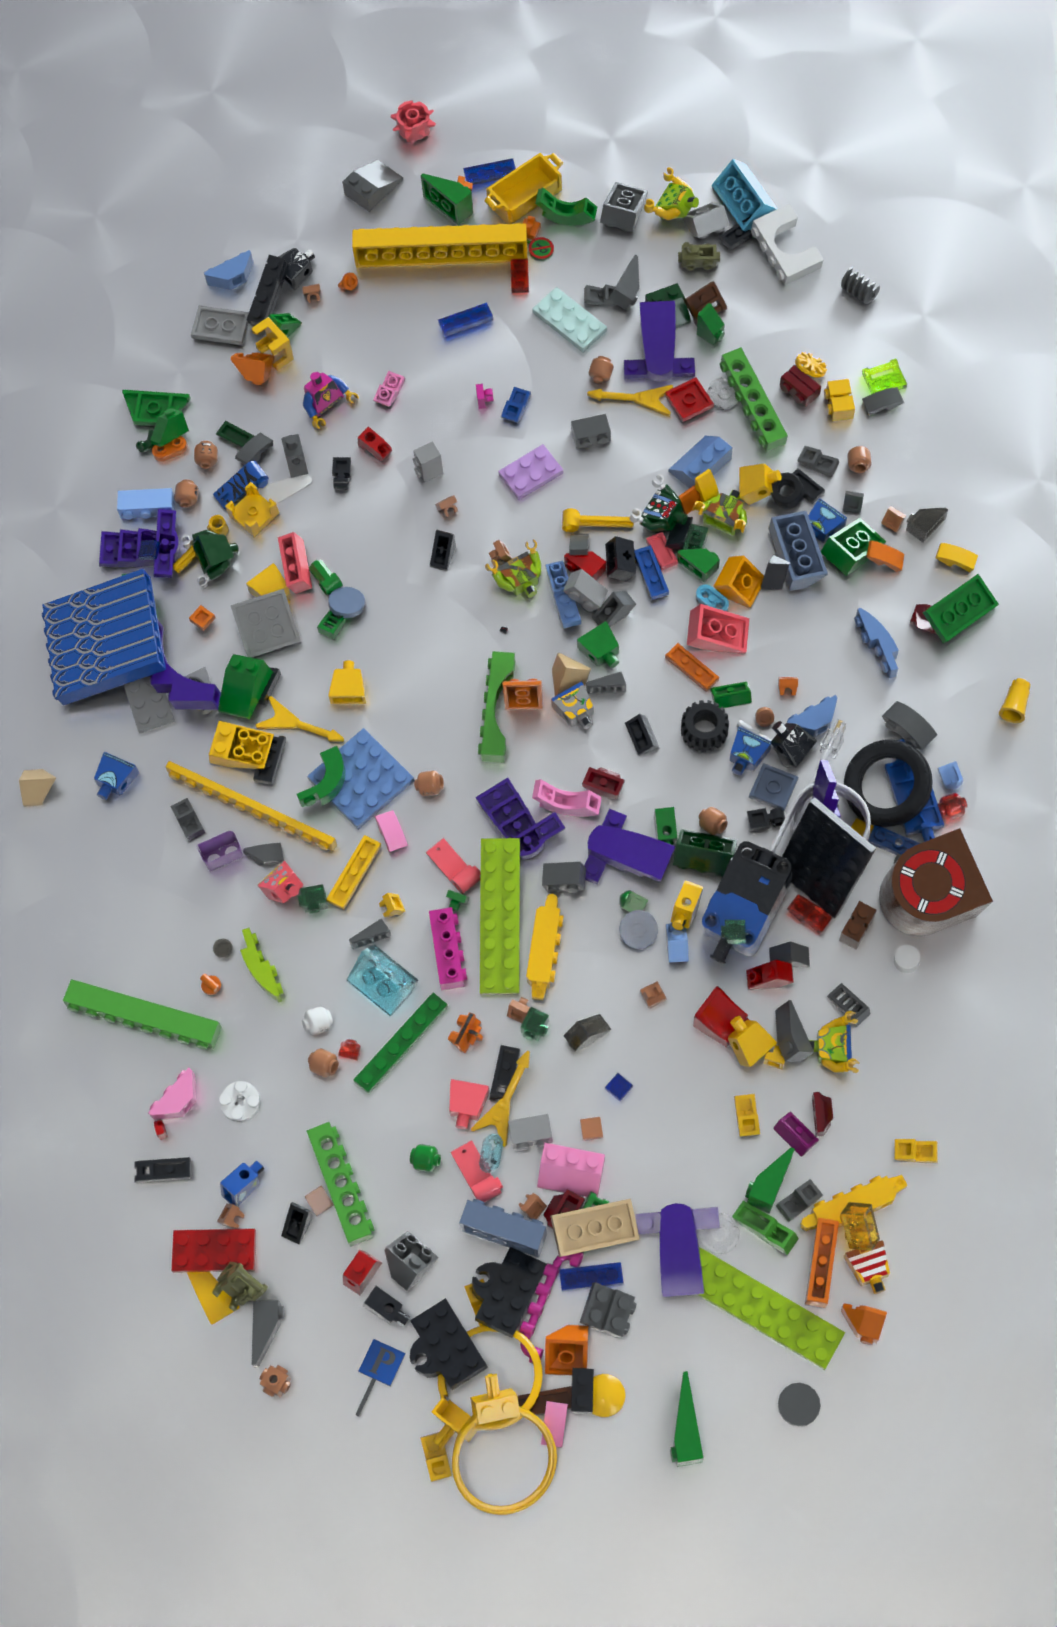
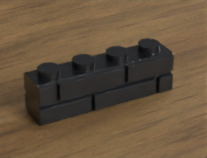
M273 255L268 256L267 264H265L255 293L256 296L253 299L246 319L253 327L266 319L270 314H273L289 268V264L283 258Z

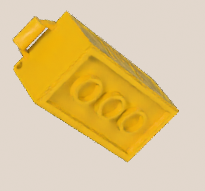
M541 153L537 154L486 188L487 197L484 200L485 203L506 224H513L538 207L535 204L538 189L545 188L553 196L562 191V175L558 170L563 165V161L555 153L543 156ZM548 159H551L557 166L555 167Z

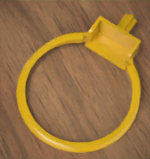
M482 1325L467 1331V1334L471 1337L485 1331H498ZM516 1330L513 1337L526 1347L534 1366L533 1387L528 1399L522 1405L523 1408L530 1411L541 1390L542 1365L534 1345L526 1336ZM440 1374L438 1375V1390L441 1400L431 1412L445 1425L432 1442L443 1449L455 1432L458 1434L471 1416L451 1400L446 1399L448 1396L446 1380ZM516 1416L480 1425L477 1422L465 1440L470 1442L477 1431H492L506 1428L523 1417Z
M491 1373L485 1376L487 1394L470 1397L473 1415L463 1425L457 1435L452 1455V1472L459 1492L472 1506L486 1513L507 1515L530 1507L543 1496L555 1474L557 1451L553 1436L545 1423L531 1411L519 1406L517 1394L512 1388L499 1390L497 1374ZM522 1416L538 1427L547 1443L548 1466L545 1476L537 1489L520 1502L505 1506L482 1502L468 1491L462 1481L459 1471V1455L462 1444L477 1422L480 1425Z

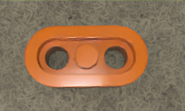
M179 436L162 447L154 445L152 448L153 456L157 461H166L176 457L187 450V442L184 437Z

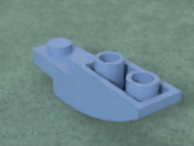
M559 561L546 564L545 567L552 595L563 628L581 625V618L575 600H572L563 591L569 578L564 562Z
M858 608L854 620L856 626L860 627L862 631L861 638L863 643H867L869 649L875 647L877 657H880L882 660V670L884 673H887L889 679L896 677L898 666L895 659H897L899 650L893 638L874 616L864 609Z

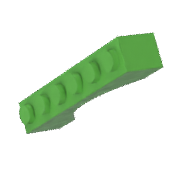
M492 651V658H488L490 675H486V686L489 687L488 692L484 693V703L487 704L486 709L482 710V720H485L484 726L480 728V737H483V740L478 745V755H481L482 762L505 763L506 738L496 723L495 709L497 700L503 690V681H509L514 678L515 653Z

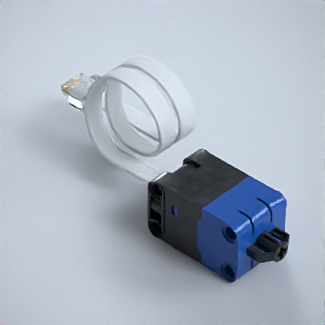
M837 719L833 728L827 729L819 745L821 746L820 753L823 754L821 760H827L828 757L836 759L844 743L843 734L846 730V722ZM818 766L808 786L796 796L770 849L768 850L749 841H744L739 844L734 856L731 858L725 874L702 917V924L707 936L718 942L713 954H710L711 959L721 964H726L725 959L731 948L746 956H753L758 951L793 880L791 863L774 852L789 822L792 837L797 818L806 800L812 797ZM837 783L835 787L837 795L851 801L862 813L866 824L863 838L868 841L871 819L866 803L854 790Z

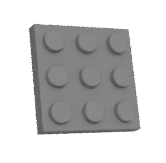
M284 589L231 605L247 657L253 658L301 642Z

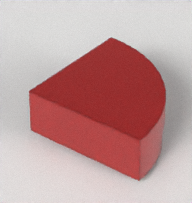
M163 1120L154 1121L157 1137L160 1140L166 1139L168 1136Z

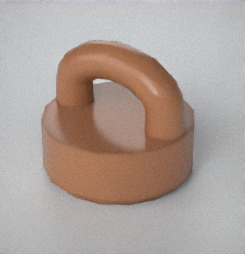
M768 707L758 709L755 713L757 724L762 727L770 726L774 722L773 711Z

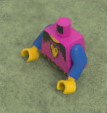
M313 372L310 375L311 381L304 386L303 407L309 417L313 419L312 426L320 429L318 421L322 426H325L326 422L318 417L344 397V393L346 394V400L350 403H354L351 401L352 395L359 399V396L354 392H350L348 390L349 387L340 378L333 375L327 376L325 373Z

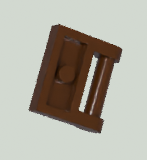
M714 281L684 299L696 326L698 313L708 303L717 302V306L714 307L717 313L727 310V305Z

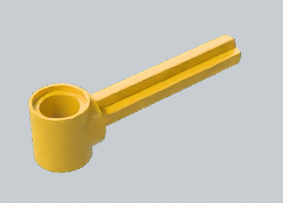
M573 508L563 510L562 529L565 532H576L579 526L626 528L634 526V522L630 521V517L580 515V512Z
M214 515L210 518L207 529L226 536L229 528L225 519L221 515ZM193 546L173 564L175 572L181 573L197 556Z

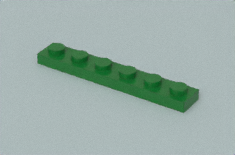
M433 992L353 1079L354 1082L370 1094L448 1008V1004Z

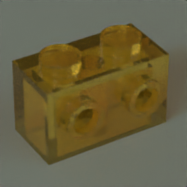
M848 1202L841 1211L840 1220L844 1226L845 1239L848 1242L849 1249L872 1251L880 1240L872 1204Z

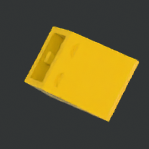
M219 721L209 752V763L230 768L264 769L274 734Z

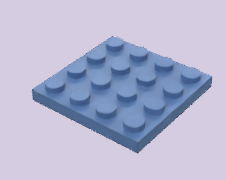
M363 728L339 748L345 766V780L338 795L330 802L359 829L415 780ZM324 764L319 765L307 776L314 785L320 783L324 778L326 771Z

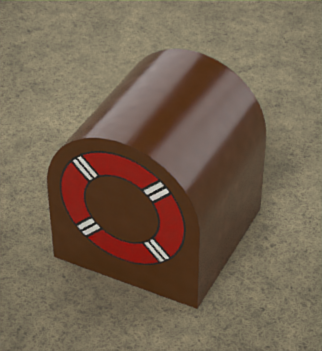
M960 828L915 845L905 851L884 877L879 891L880 906L886 919L899 931L913 936L931 935L975 918L993 902Z

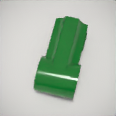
M322 560L312 562L309 571L319 582V586L326 596H329L332 591L343 586L336 573H332Z

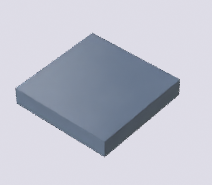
M763 763L749 798L785 811L799 777Z

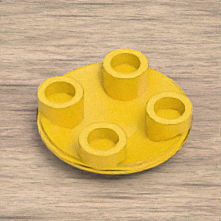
M609 1374L594 1376L592 1414L599 1417L615 1415L622 1409L625 1402V1389L622 1383L616 1377Z

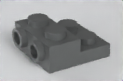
M593 1282L579 1323L616 1338L623 1337V1334L626 1335L630 1328V1323L627 1322L629 1315H632L636 1309L635 1297L620 1290H613Z

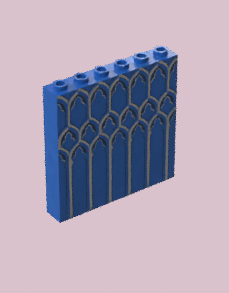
M144 569L42 604V618L45 622L44 633L48 642L46 643V648L50 657L48 658V663L52 672L50 678L54 686L52 694L55 700H58L63 706L166 670L151 577Z

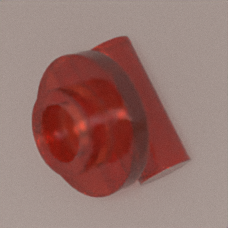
M346 1039V1041L341 1042L338 1056L358 1061L361 1046L356 1040Z

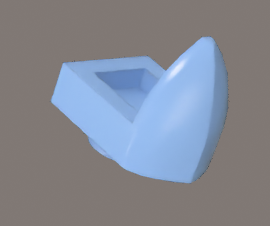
M956 761L937 768L946 789L957 790L962 785L963 777Z

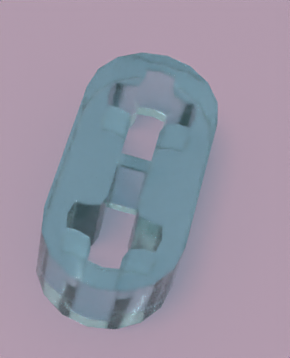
M497 1134L488 1135L482 1143L479 1166L486 1173L493 1172L500 1164L503 1140ZM491 1140H494V1144H496V1146L491 1150L492 1144L489 1142ZM490 1156V1162L493 1163L491 1167H489V1163L486 1162L490 1158Z

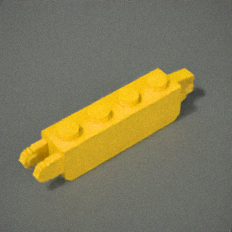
M553 893L548 894L545 906H540L536 909L526 974L527 983L532 986V999L544 1000L547 988L550 989V983L555 981L556 971L552 970L553 964H557L558 952H555L556 945L560 946L561 934H558L559 927L563 926L564 915H561L560 908H558V897Z
M902 1175L892 1178L876 1176L869 1180L870 1183L867 1185L858 1184L852 1187L849 1193L844 1194L840 1192L832 1196L833 1200L828 1202L822 1200L815 1203L811 1214L802 1218L800 1223L801 1229L809 1232V1230L817 1228L818 1218L839 1221L838 1228L891 1205L896 1194L907 1188V1183Z

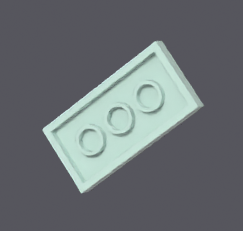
M557 287L532 308V312L582 352L586 351L607 331L606 325Z

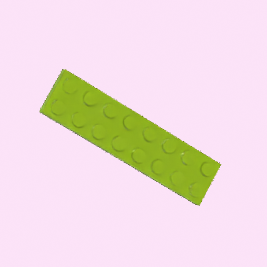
M481 838L480 994H519L520 838Z
M700 1248L704 1294L696 1295L823 1370L826 1369L845 1334L844 1331Z

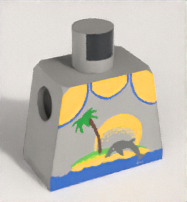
M582 681L551 698L552 708L571 727L580 723L583 729H588L593 725L590 716L594 714V707Z

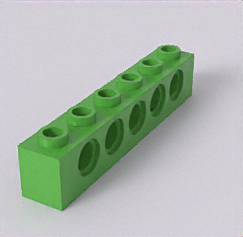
M742 347L723 354L719 363L721 371L726 373L729 386L734 388L735 397L738 402H741L744 415L749 417L751 428L754 432L756 431L761 447L764 446L767 452L786 444L788 435ZM764 428H769L771 431H766Z
M330 1122L306 1130L348 1244L352 1247L373 1238L371 1232L375 1231L371 1219L367 1220L364 1213L368 1211L364 1200L359 1201L357 1194L361 1192L357 1182H352L350 1175H353L350 1163L345 1164L343 1157L347 1155L343 1145H338L336 1140L339 1138L336 1126L332 1127ZM327 1142L333 1143V1146H332L331 1149H329V1150H324V1149H323V1145H324L325 1143H327ZM332 1161H339L340 1164L337 1168H330ZM340 1179L347 1180L344 1187L336 1186ZM346 1198L354 1199L352 1205H343ZM353 1217H361L359 1224L352 1225L350 1223Z

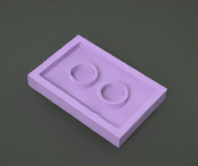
M542 444L498 472L516 498L520 500L563 474V469Z

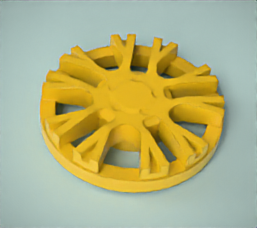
M806 352L798 354L795 364L802 372L817 378L825 375L827 365L825 362H822V359H816L812 357L813 354H806Z

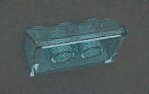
M374 944L361 952L347 981L385 1013L392 1016L411 995L418 979Z

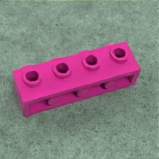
M452 907L429 911L441 991L465 987L464 980H467L466 968L462 969L461 967L464 955L463 950L458 948V943H462L460 931L456 932L455 925H459L457 913L453 914Z

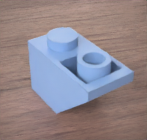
M672 923L666 924L669 962H688L686 928L683 927L682 930H676L672 927Z

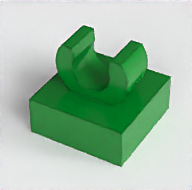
M448 890L446 897L452 899L449 908L452 907L455 911L459 910L461 902L468 904L470 898L452 890Z

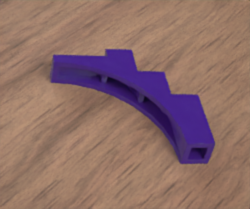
M158 620L166 670L147 676L151 677V685L157 693H169L168 700L175 710H218L221 692L215 684L201 683L188 679L177 673L168 664L163 648L164 628Z

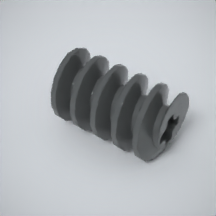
M849 268L842 278L841 288L846 289L848 293H852L854 297L858 296V299L863 300L865 304H869L876 298L880 286L874 289L875 282L869 285V278L863 281L864 275L858 278L859 272L856 271L852 274L853 268Z

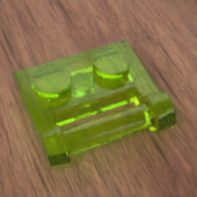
M896 358L870 369L868 367L862 369V375L871 394L893 387H898L899 390L907 388V382ZM890 369L893 370L892 373H888L873 379L871 377V375L877 373H881Z

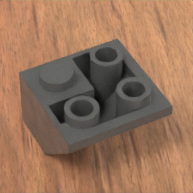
M409 1231L388 1245L384 1250L391 1278L406 1291L414 1286L438 1259V1256L431 1249L427 1248Z

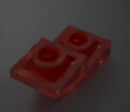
M528 258L511 259L512 293L529 292Z
M799 894L787 908L800 922L805 921L818 934L825 929L832 919L819 906Z

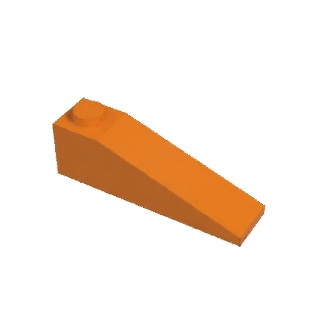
M818 1218L805 1305L826 1308L828 1304L839 1221Z

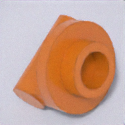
M346 273L338 287L342 290H354L358 284L357 276L354 273Z
M207 974L201 976V988L205 994L214 995L221 989L219 978L212 975L208 976Z

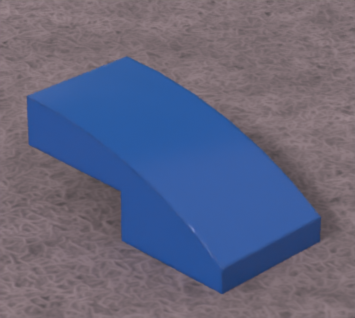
M514 387L509 401H506L501 418L518 423L528 404L531 392Z

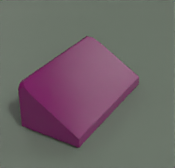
M791 1111L773 1127L801 1157L819 1141Z

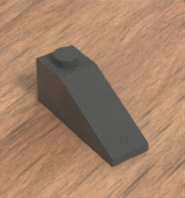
M636 254L608 298L625 310L629 305L633 306L638 299L636 294L639 291V264Z
M788 1000L775 1010L777 1044L786 1062H802L813 1054L814 1051L792 1000Z
M278 1300L253 1301L251 1365L255 1368L260 1366L281 1325V1319H284V1306H281Z

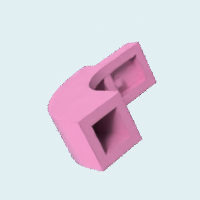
M542 779L535 780L532 795L533 799L540 802V807L558 814L576 817L599 815L602 797L590 790L581 792L564 791L555 788Z

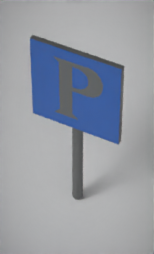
M373 1339L358 1372L371 1377L372 1380L359 1405L356 1416L360 1415L376 1380L391 1386L406 1353Z

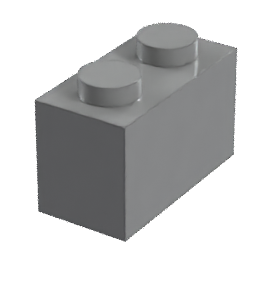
M433 441L413 450L414 471L418 478H422L424 483L443 474L441 454Z
M583 569L570 574L563 590L572 600H575L583 609L589 612L601 608L608 592L604 586Z
M548 1114L508 1121L513 1149L522 1151L529 1149V1146L537 1145V1147H544L545 1143L553 1142Z

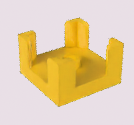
M269 317L251 328L252 333L256 335L263 330L266 332V336L255 344L260 353H264L269 349L273 356L278 353L282 356V358L272 364L277 371L294 360L290 340Z
M250 482L245 487L247 495L236 506H234L233 501H230L225 507L229 517L255 537L279 514L277 504L271 498L268 502L259 494L258 488Z

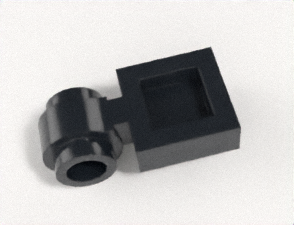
M333 457L332 476H337V478L333 479L334 489L345 490L349 488V479L345 477H351V457Z
M766 808L747 811L750 831L769 829V822L774 827H778L785 820L784 811L781 808L770 810V814H767Z

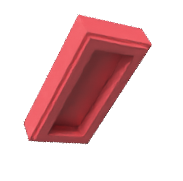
M663 532L646 538L648 546L651 545L661 571L678 564L673 550L665 547L667 539Z

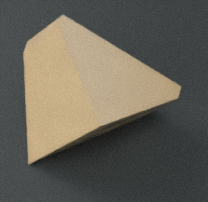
M557 653L552 667L555 696L581 681L586 685L591 668L561 653Z
M43 769L24 770L19 779L23 806L43 805V801L55 782L56 777Z

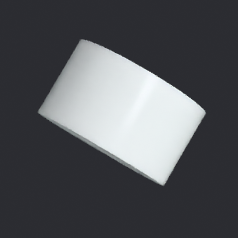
M909 944L900 946L894 955L895 967L903 973L914 972L918 968L921 959L919 950Z

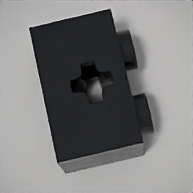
M615 536L605 544L607 577L627 581L636 574L634 541Z

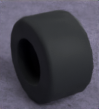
M789 472L781 473V481L772 483L773 492L771 496L780 507L792 508L803 499L804 487L799 477ZM790 484L794 487V492L791 495H781L780 489L784 485Z

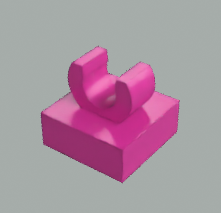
M476 384L478 408L484 409L486 408L485 401H494L493 390L491 388L483 390V384Z

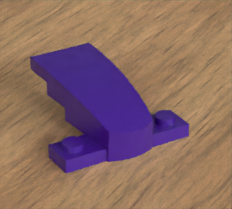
M675 301L640 302V326L644 359L624 360V379L647 378L652 381H665L672 379V377H695V358H674L676 330Z
M158 509L157 531L138 528V531L120 529V533L101 531L99 567L132 568L154 566V577L172 578L173 563L176 562L180 553L178 535L175 531L176 510Z
M820 760L812 799L815 797L841 818L837 807L839 798L835 791L836 779L828 760Z
M509 778L504 779L476 797V800L503 838H520V858L522 860L537 856L543 850L545 841L565 830V826L556 812L535 823L529 809Z
M609 808L602 826L598 825L589 835L587 842L588 858L584 865L586 868L585 880L598 885L606 864H609L623 872L627 870L640 877L644 875L661 882L675 846L643 834L622 829L627 815Z
M674 1203L661 1209V1212L636 1214L639 1235L660 1233L662 1297L704 1294L700 1248L696 1230L720 1228L718 1207L692 1209L685 1204Z

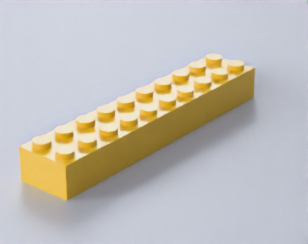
M526 223L352 230V248L356 268L528 262Z

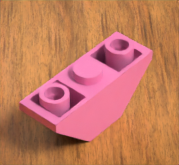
M192 1069L183 1070L178 1075L177 1081L165 1089L162 1098L150 1106L148 1114L154 1120L184 1117L196 1103V1082Z

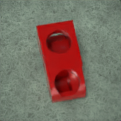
M367 427L358 436V446L362 449L365 448L379 461H383L392 452L391 446L370 427Z

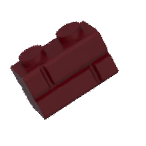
M793 365L780 378L781 390L786 394L792 395L796 403L802 404L805 407L820 395L821 385L802 372L796 365Z

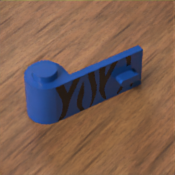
M250 461L214 492L213 495L226 510L225 506L230 501L235 503L246 493L245 487L250 482L261 489L268 484L269 477L256 461Z

